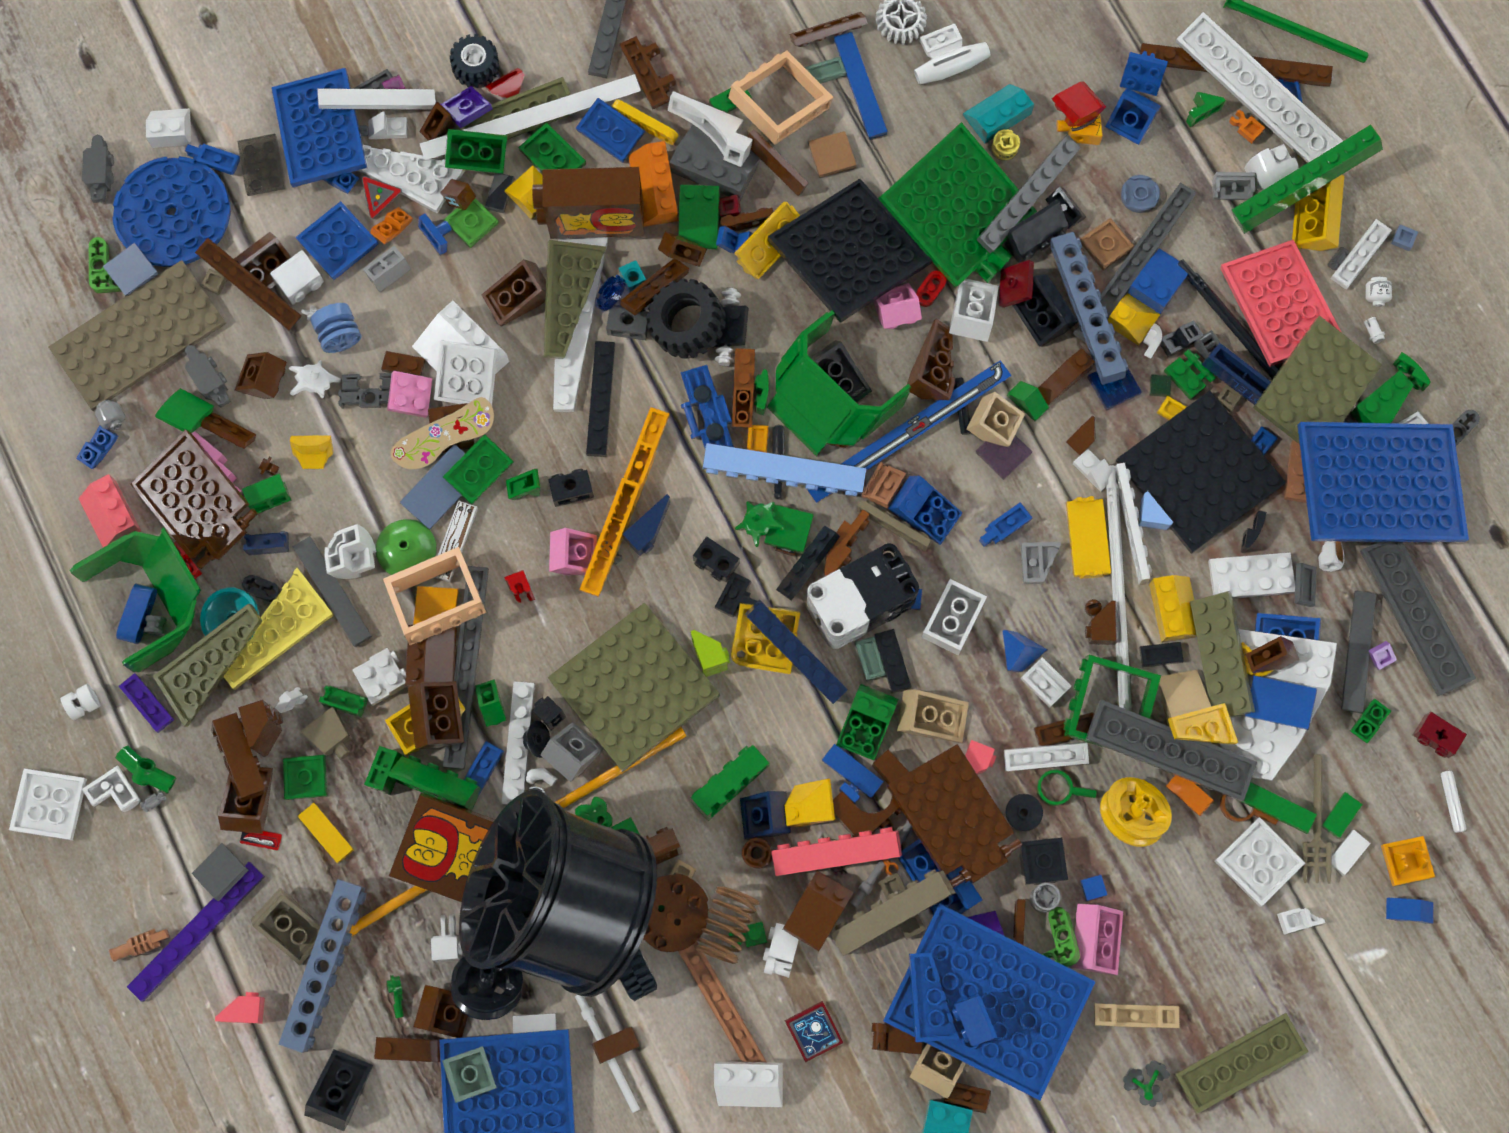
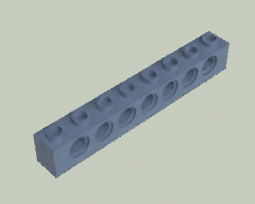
M1074 232L1051 238L1050 248L1089 352L1095 361L1094 365L1101 384L1125 378L1128 365L1126 359H1122L1120 355V343L1115 341L1113 325L1107 321L1108 312L1106 307L1101 305V294L1099 289H1095L1093 284L1095 283L1093 273L1088 271V259L1086 255H1082L1080 250L1082 249V244L1079 237L1076 238ZM1066 254H1073L1074 257L1069 258ZM1079 271L1081 274L1075 275L1072 272ZM1079 288H1086L1088 291L1081 292ZM1092 305L1094 308L1087 309L1085 306ZM1098 322L1101 324V326L1095 327L1092 325V323ZM1103 339L1106 340L1108 343L1100 344L1098 341ZM1111 357L1114 361L1108 362L1104 358Z
M337 879L278 1045L301 1053L308 1052V1049L313 1047L315 1029L320 1027L323 1016H320L323 1007L326 1008L329 1003L330 995L328 993L330 987L335 985L337 967L342 965L345 954L342 953L352 938L350 933L351 927L356 925L359 918L358 908L360 905H363L366 899L365 887ZM345 899H349L351 902V907L347 911L342 907V902ZM338 919H341L344 923L340 931L335 928V922ZM331 939L336 942L334 951L328 949V942ZM323 960H326L329 964L326 972H323L320 968ZM315 981H319L322 986L318 993L313 989ZM308 1001L314 1004L312 1013L306 1011L305 1007ZM301 1022L305 1023L307 1027L304 1034L298 1030V1025Z

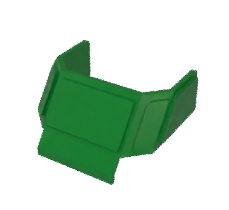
M833 310L829 313L826 312L802 331L783 355L781 362L776 367L777 394L767 406L816 457L827 443L854 446L861 439L867 438L904 406L911 386L907 384L882 406L858 405L808 356V347L829 331L835 315Z
M165 528L160 529V536L137 531L126 534L74 564L69 570L77 579L85 582L121 561L142 566L153 587L157 589V594L175 623L176 628L122 661L123 666L134 673L141 672L175 651L192 625L196 610L194 611L196 598L201 591Z

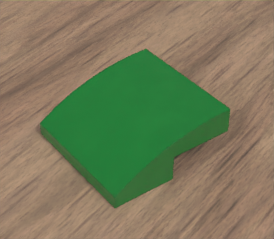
M180 388L167 399L157 411L155 417L181 431L188 430L193 433L201 427L202 420L213 412L214 405Z

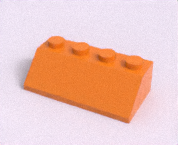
M661 141L645 144L628 155L630 167H639L644 227L679 221L666 143Z

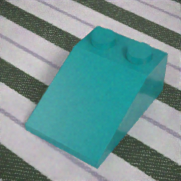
M928 1100L922 1133H969L973 1110Z

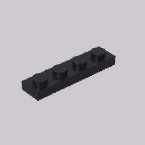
M824 526L776 590L792 601L840 538V535Z

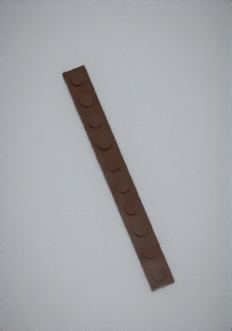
M1147 43L1141 44V55L1144 51L1147 52L1148 56L1154 53L1155 58L1168 61L1167 67L1208 72L1183 48ZM1252 56L1274 78L1284 80V82H1299L1301 84L1330 87L1333 66Z

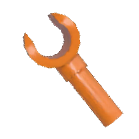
M889 859L882 860L886 866L885 872L889 876L892 875L889 871V866L892 865L897 871L899 870L896 863H891Z

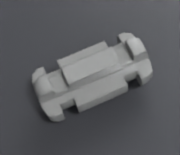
M159 790L157 794L154 793L146 798L145 802L141 801L140 806L143 811L148 812L150 808L153 809L161 804L162 800L166 801L165 794Z

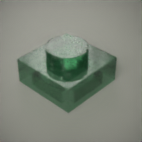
M1152 374L1150 376L1149 396L1167 397L1168 395L1170 397L1171 376Z

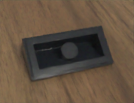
M1062 187L1056 189L1045 199L1048 204L1058 199L1068 223L1067 229L1072 228L1086 218L1081 209Z

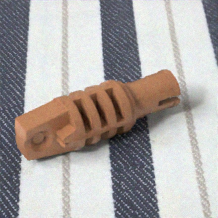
M155 929L129 938L127 943L109 949L111 959L115 962L129 955L138 956L161 946L160 941L170 938L167 929L157 933Z

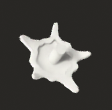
M321 360L315 365L307 364L304 367H289V370L296 373L295 379L298 381L290 393L292 396L306 390L310 393H318L321 398H324V392L330 388V383L341 382L340 378L322 368Z

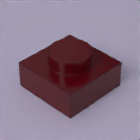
M738 195L719 199L721 217H726V215L735 217L741 213L740 197Z

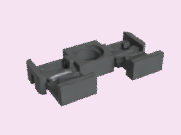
M379 373L380 379H382L380 389H360V386H358V380L362 379L360 374L342 375V390L338 392L340 397L338 401L339 406L342 409L343 405H359L360 408H381V404H388L392 373ZM368 393L375 394L376 398L373 403L365 402V396Z

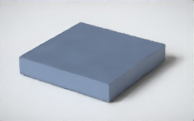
M135 243L103 266L125 296H128L159 274Z

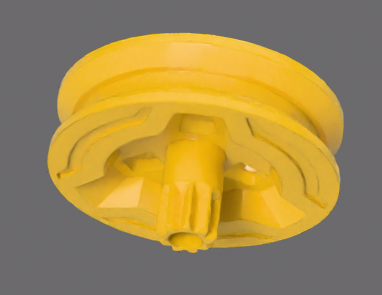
M1135 777L1121 778L1112 784L1100 802L1101 817L1108 830L1119 840L1137 847L1153 845L1170 827L1172 813L1167 799L1154 785L1145 780ZM1129 796H1131L1135 802H1130ZM1145 815H1148L1152 821L1145 819Z

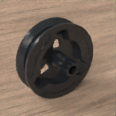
M462 957L455 965L451 976L452 999L457 1008L471 1018L479 1020L501 1018L510 1013L519 1003L522 995L523 975L521 971L512 968L498 969L493 967L490 969H479L470 965L465 957ZM476 986L479 991L471 993L469 990ZM497 987H500L504 990L502 994L494 991Z

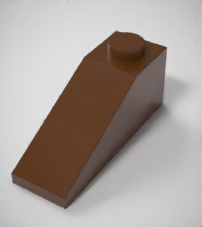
M1082 348L1067 359L1038 387L1048 406L1092 370L1095 361Z
M376 1037L374 1059L441 1063L440 1040Z

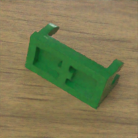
M280 473L242 488L244 497L249 503V509H254L258 514L291 501L288 489Z
M326 685L324 687L325 694L320 696L318 702L323 706L333 707L338 711L362 718L368 698Z
M379 746L364 785L391 795L396 782L388 774L404 755Z

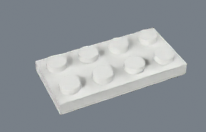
M1290 552L1209 559L1208 561L1213 595L1229 591L1232 594V599L1295 593V580Z

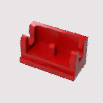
M524 570L504 577L518 603H521L519 595L523 592L527 594L530 602L535 600Z

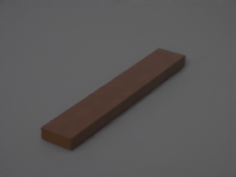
M209 238L196 250L195 253L288 331L302 317V315Z

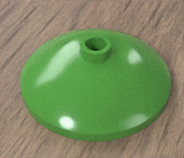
M403 519L389 524L380 533L376 542L377 560L381 567L390 575L436 556L437 546L432 532L424 524L416 520ZM403 542L407 543L405 548L400 547Z

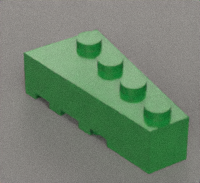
M754 745L750 747L745 746L738 753L739 757L734 761L730 760L727 762L720 773L714 774L707 781V784L696 790L690 797L691 803L707 821L711 820L770 766V762Z

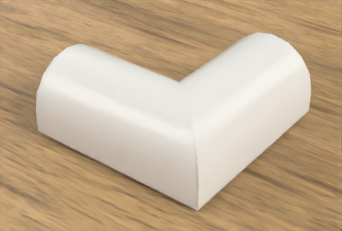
M118 765L82 789L93 807L110 796L113 797L122 812L133 809L141 802V799Z

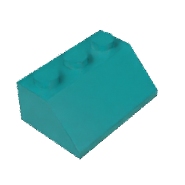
M1008 84L964 112L963 116L984 144L994 139L998 131L1009 129L1030 116L1034 103L1023 89Z

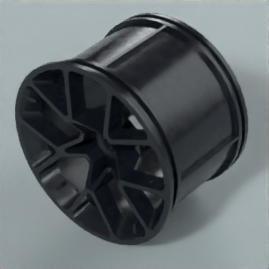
M530 790L521 793L509 802L494 820L480 844L470 868L463 892L459 917V939L465 959L470 965L479 969H490L493 967L498 969L512 968L560 984L566 991L583 997H594L605 992L628 968L639 949L650 921L657 886V865L651 844L645 837L626 829L614 830L566 812L559 804L554 803L547 794L541 791Z

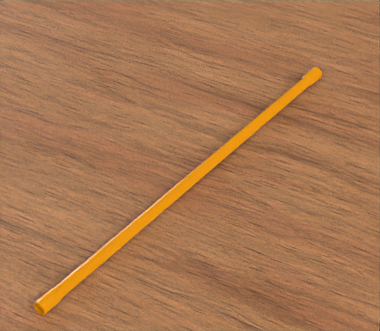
M682 727L673 732L624 772L687 737ZM616 765L554 803L559 804L564 809L624 772ZM417 886L411 887L358 919L356 925H352L350 933L354 936L363 928L427 890Z

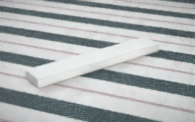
M318 89L319 109H432L436 103L435 91L433 89Z

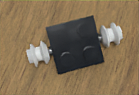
M727 288L721 293L725 297V299L721 300V303L725 306L723 310L725 311L726 318L723 320L726 324L725 329H721L723 333L721 338H717L715 341L717 344L714 346L719 347L716 349V353L719 356L715 357V361L721 366H729L735 361L731 358V355L735 354V350L730 346H742L746 342L749 308L746 305L739 306L740 302L737 298L741 297V294L734 288Z

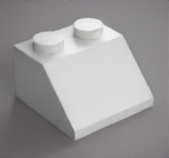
M189 108L150 112L146 119V139L152 148L191 145Z
M303 250L270 273L279 289L292 305L302 301L309 292L317 290L324 282Z

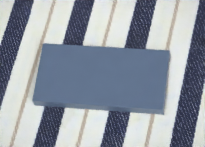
M455 444L400 501V504L429 530L462 496L443 478L451 467L465 454Z

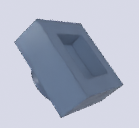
M1399 225L1391 244L1410 251L1418 231Z

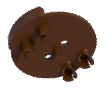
M680 873L657 877L654 906L643 940L654 949L663 952H677L693 945L697 938L703 934L701 928H706L707 922L704 919L708 918L709 915L708 897L702 887L693 879ZM659 905L664 906L663 912L658 911ZM676 918H679L681 921L679 925L674 924Z

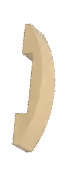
M1094 1003V1025L1179 1028V1006Z

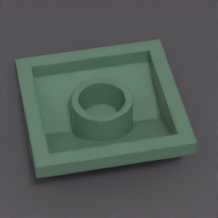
M483 1046L442 1060L455 1103L496 1088Z

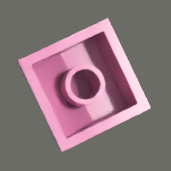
M909 283L893 288L874 301L879 321L884 329H894L898 325L913 324L917 320L922 319L919 298Z
M569 528L550 532L549 571L563 575H585L597 545V535Z

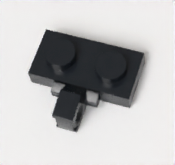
M733 572L715 605V609L730 617H734L740 603L754 605L757 601L750 598L751 593L747 592L752 583L751 580Z

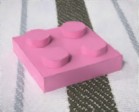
M393 371L387 411L426 418L430 403L432 378Z

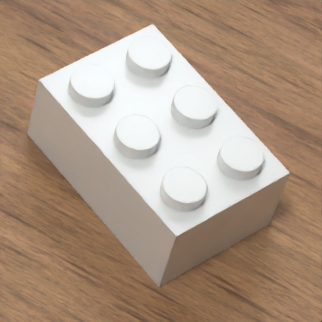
M950 579L923 632L922 638L959 656L987 596Z

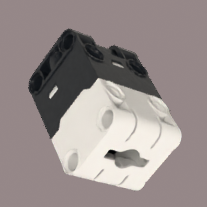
M887 543L812 583L808 588L806 607L827 645L832 649H839L911 610L916 602L919 584L898 548L892 543ZM885 551H891V552L894 554V557H893V555H892L891 553H889V552H887V553H885V554H883V553H884Z

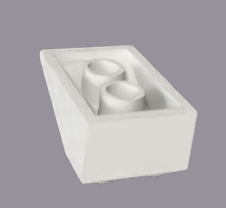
M965 279L959 284L949 333L988 342L993 326L999 286L971 279Z

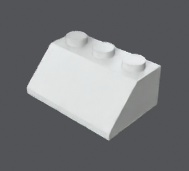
M715 1063L714 1088L718 1106L783 1107V1063Z

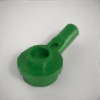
M390 975V980L386 981L388 993H393L395 1018L404 1017L401 1002L403 1000L400 977Z

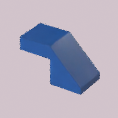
M722 226L719 228L716 245L729 253H735L753 233L748 231L738 234L730 228Z
M1386 898V919L1433 924V902L1417 899Z

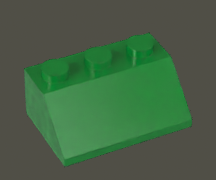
M448 129L445 168L503 174L507 135Z

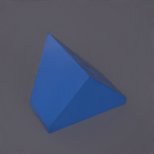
M1002 631L1008 671L1023 672L1048 650L1018 632Z

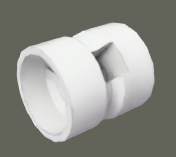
M88 683L76 689V693L70 692L60 698L66 713L73 721L84 716L85 711L91 712L101 706L96 693Z

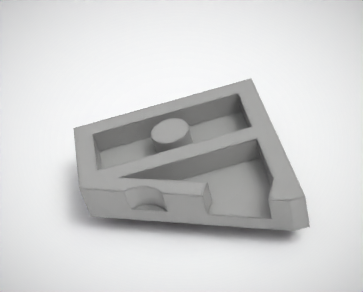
M1061 542L1021 543L1023 584L1044 583Z

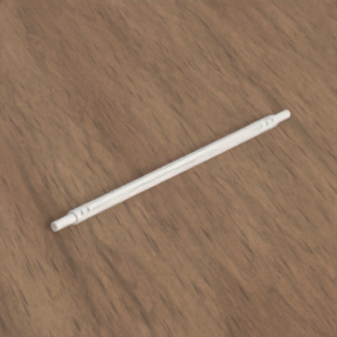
M1110 465L1112 473L1108 479L1106 490L1113 601H1116V662L1129 666L1119 487L1116 484L1115 466ZM1117 671L1119 707L1132 712L1130 674Z

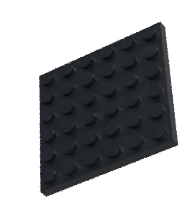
M861 179L856 180L768 236V241L829 311L833 310L835 312L834 316L840 323L933 263L932 259L924 253Z
M1211 391L1205 393L1116 459L1118 464L1125 463L1126 469L1130 471L1131 481L1144 495L1148 491L1173 521L1170 529L1191 554L1286 484V481Z

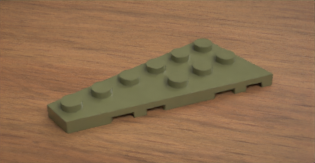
M247 604L153 676L185 727L190 725L262 623V619L252 604Z

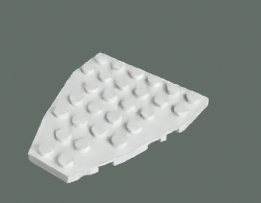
M1238 629L1241 643L1244 642L1251 650L1280 636L1293 641L1299 660L1282 669L1273 670L1272 673L1264 676V678L1317 688L1311 723L1312 718L1322 703L1321 701L1331 686L1337 643ZM1248 675L1251 690L1253 676ZM1241 715L1230 718L1238 743H1220L1221 748L1257 762L1252 778L1273 781L1278 771L1287 762L1289 756L1298 747L1307 730Z

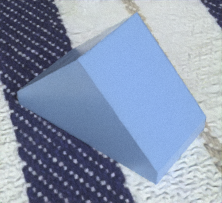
M1147 491L1141 498L1138 525L1155 529H1169L1173 521Z

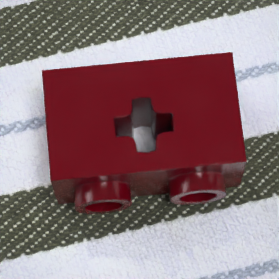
M1429 712L1424 715L1413 736L1417 738L1420 744L1435 749V753L1439 756L1450 758L1456 754L1467 734L1433 712Z

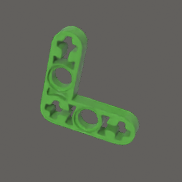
M93 238L89 242V285L96 293L122 292L118 286L114 285V280L103 267L101 269H94V265L98 261H103L104 265L109 262V246L103 238ZM98 244H101L103 246L99 248V253L101 255H98V251L96 250ZM101 280L103 283H100V287H97L96 284Z
M1055 907L1049 912L1048 918L1056 948L1042 955L1048 958L1053 957L1056 962L1070 967L1078 962L1080 951L1069 913L1062 907ZM1059 914H1061V916H1060V921H1061V923L1056 920V919L1059 918V916H1058ZM1068 931L1067 939L1061 941V933ZM1071 951L1072 953H1070V957L1067 958L1066 956H1068V952Z

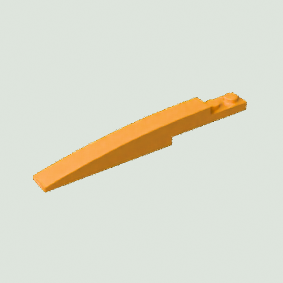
M653 407L649 409L624 478L621 479L582 581L580 591L597 597L600 596L622 543V534L628 528L655 459L657 447L670 416L667 412Z

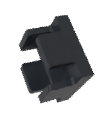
M1062 837L1021 842L1019 859L1025 885L1052 884L1068 880Z

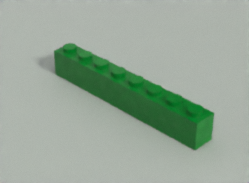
M1370 124L1231 209L1234 220L1243 233H1247L1383 150L1380 136Z

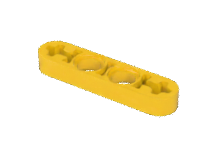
M616 99L611 106L644 131L665 141L669 145H674L679 137L678 133L672 128L619 99Z

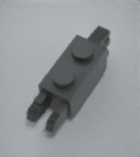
M98 134L92 137L91 148H86L83 151L82 181L90 190L93 203L105 202L107 191H111V184L114 183L112 173L114 156L109 152L108 144L104 141L102 135Z
M187 345L185 354L190 361L186 362L185 369L201 394L207 400H214L220 408L229 404L231 401L226 392L228 389L225 385L228 381L222 372L217 373L215 370L217 364L211 356L207 358L204 352L200 354L195 346Z

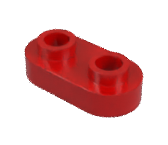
M941 271L930 272L918 288L916 295L919 298L920 306H931L944 289L947 279ZM937 280L939 281V284L935 285L933 284V281ZM926 295L929 299L924 300L922 296Z

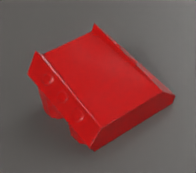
M1084 81L1078 82L1052 98L1057 110L1065 114V122L1070 127H1079L1091 121L1106 108L1105 104Z

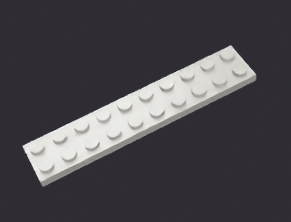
M1204 12L1176 39L1175 42L1306 163L1343 142L1338 135Z

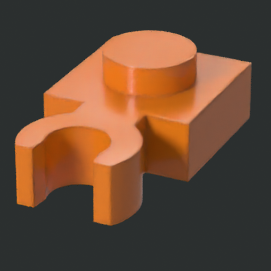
M1237 110L1235 115L1239 119H1235L1232 116L1229 122L1233 126H1239L1240 128L1237 132L1252 144L1264 132L1266 127L1252 116L1246 119L1244 112Z

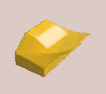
M331 435L290 437L292 453L298 459L302 469H323L328 458L333 455Z

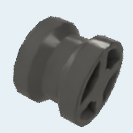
M146 616L147 626L144 628V633L164 636L165 630L163 627L167 619L161 616Z

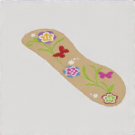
M476 398L456 412L401 438L391 449L392 460L403 468L419 469L435 461L441 452L450 445L484 435L489 431L494 421V411L491 403L486 398Z

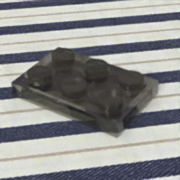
M275 133L237 141L247 196L286 189L278 140Z

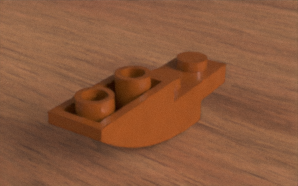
M735 348L732 427L752 428L755 349Z
M865 510L861 511L852 524L844 520L836 533L840 535V538L828 552L824 577L851 562L852 550L848 546L852 547L858 539L856 536L860 530L864 531L870 523L868 521L869 513Z

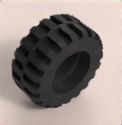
M680 279L678 283L672 281L668 287L663 286L660 289L661 292L658 295L655 294L652 298L654 300L653 303H650L648 306L650 313H647L646 320L651 336L665 352L674 357L679 356L680 358L687 359L688 355L691 358L698 357L699 353H707V349L710 346L713 348L717 344L715 342L717 338H721L723 334L721 329H725L726 322L723 319L726 318L722 303L706 284L699 283L694 279H690L689 282L687 279ZM687 306L701 307L700 317L692 328L683 332L672 331L673 319L681 309Z

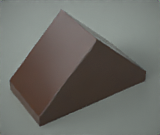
M436 102L419 132L429 141L446 135L448 129H453L455 126L449 112L439 102Z

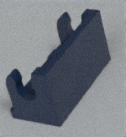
M286 531L244 535L246 544L243 545V550L249 556L289 552V538Z

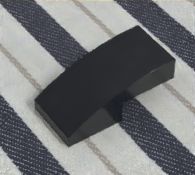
M1193 320L1180 326L1176 331L1163 336L1160 346L1167 357H1170L1194 344L1198 338L1203 336V333Z
M1258 511L1254 515L1252 529L1247 528L1243 533L1241 553H1245L1258 538L1267 512Z

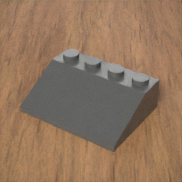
M692 125L677 146L670 161V171L700 185L719 186V193L726 196L738 195L741 201L761 159L750 150L749 156L741 167L723 160L722 152L710 137L698 127Z

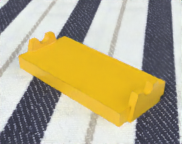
M783 202L734 253L738 257L736 262L743 267L745 273L752 275L755 279H759L781 256L768 241V236L800 216L792 205L790 206L788 202Z
M1089 496L1087 498L1077 497L1073 501H1067L1066 511L1074 577L1086 579L1110 575L1111 566L1103 499H1095L1094 496Z

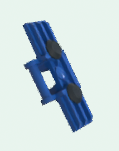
M704 365L680 372L689 402L681 404V408L684 409L692 433L690 435L691 439L701 437L704 448H706L707 443L734 447L727 428V424H731L732 419L724 395H717L708 366ZM693 406H698L704 419L705 429L700 431L692 410Z

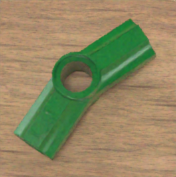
M128 745L122 747L116 754L115 758L132 773L131 778L134 783L142 786L149 784L167 794L175 784V776L156 768L153 760L140 757Z

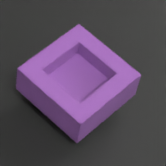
M1387 641L1369 650L1372 661L1378 670L1397 660L1390 643Z

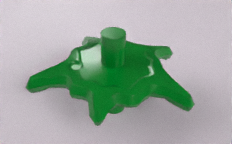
M747 501L744 520L735 527V530L745 529L747 535L752 536L754 545L758 547L759 539L762 535H766L772 528L785 530V526L774 518L775 513L772 509L775 506V502L766 505L764 503L753 505L750 501Z

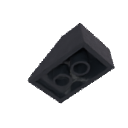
M833 341L810 357L855 402L872 392L841 341Z
M333 1049L305 1104L304 1115L345 1131L373 1065Z

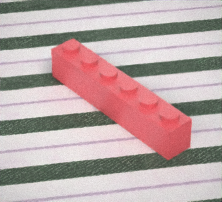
M892 827L880 829V833L872 834V831L869 830L859 832L857 837H851V834L839 835L838 840L832 841L830 837L819 838L818 843L810 844V840L797 842L798 846L790 847L789 843L777 845V849L772 850L775 876L902 856L898 830L893 831Z

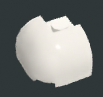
M1283 144L1271 150L1267 148L1256 154L1248 161L1244 169L1246 172H1255V188L1263 191L1299 169L1295 157L1291 158Z
M356 524L334 533V537L328 547H325L327 574L338 579H354L361 577L362 572L375 568L373 553H376V548L372 537L365 528Z

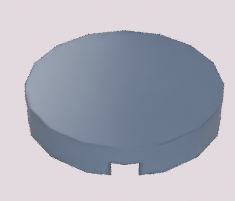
M1145 175L1130 177L1121 189L1122 203L1133 212H1149L1159 201L1160 189L1158 184L1151 180L1152 178Z

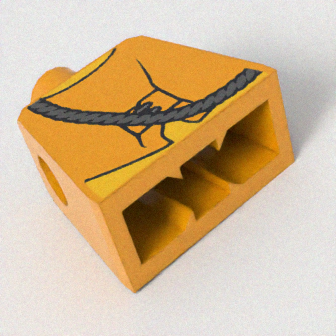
M1100 114L1079 127H1070L1066 124L1065 120H1057L1056 122L1057 132L1068 131V135L1076 143L1100 145L1103 135Z

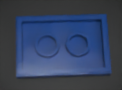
M600 98L596 99L576 127L578 132L622 163L645 133L642 128Z
M1254 676L1251 695L1255 712L1245 714V717L1309 730L1317 688Z

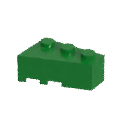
M1400 370L1359 403L1350 414L1358 423H1392L1414 384Z

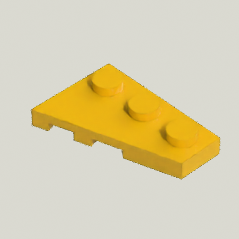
M1225 703L1168 719L1174 739L1223 744L1238 743Z

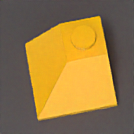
M533 165L504 191L531 220L537 215L536 209L533 208L532 186L543 184L542 174Z
M1127 293L1118 303L1107 321L1113 325L1116 332L1139 346L1160 314Z
M829 778L794 786L784 805L787 826L804 827L835 820L831 780Z

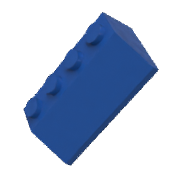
M920 839L902 850V856L898 857L912 881L918 880V882H921L925 879L924 875L934 869L936 872L939 871ZM961 866L946 875L948 880L959 875V872L963 870ZM968 881L954 887L955 894L935 904L930 909L935 913L938 904H941L959 914H963L983 899L974 885Z

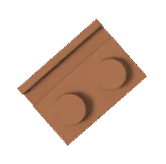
M880 462L864 488L862 498H868L871 502L888 508L905 481L906 473L891 466L887 467Z

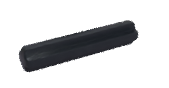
M955 378L954 390L965 383L964 378ZM968 405L957 411L962 435L971 434L967 430L970 423Z

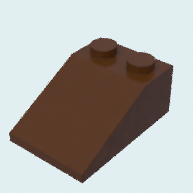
M523 259L481 295L499 326H503L545 302L546 279L536 263Z
M258 768L260 775L264 774L268 784L265 787V794L240 802L230 778V775H232L231 771L229 772L218 813L220 830L263 834L273 768Z
M668 827L656 831L657 835L650 838L648 835L643 836L651 844L656 865L683 854L673 828L669 830Z
M816 871L782 930L820 951L854 892L821 872Z

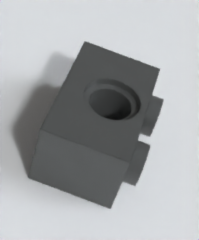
M621 305L610 306L606 326L607 335L646 341L648 333L646 315L649 312L643 309L634 316ZM626 319L633 320L631 324L623 323Z

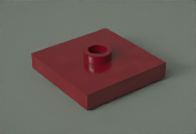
M1027 260L1001 269L1000 307L1005 308L1032 299L1033 261Z

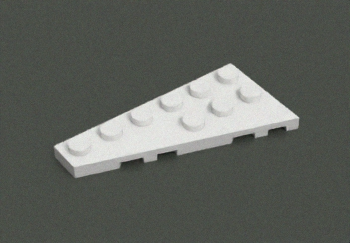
M363 145L367 168L358 170L372 179L401 188L402 195L435 213L439 212L445 202L440 192L451 179L459 181L465 172L463 169L445 168L444 159L442 161L436 159L425 161L422 155L392 152L390 149H376L368 145Z

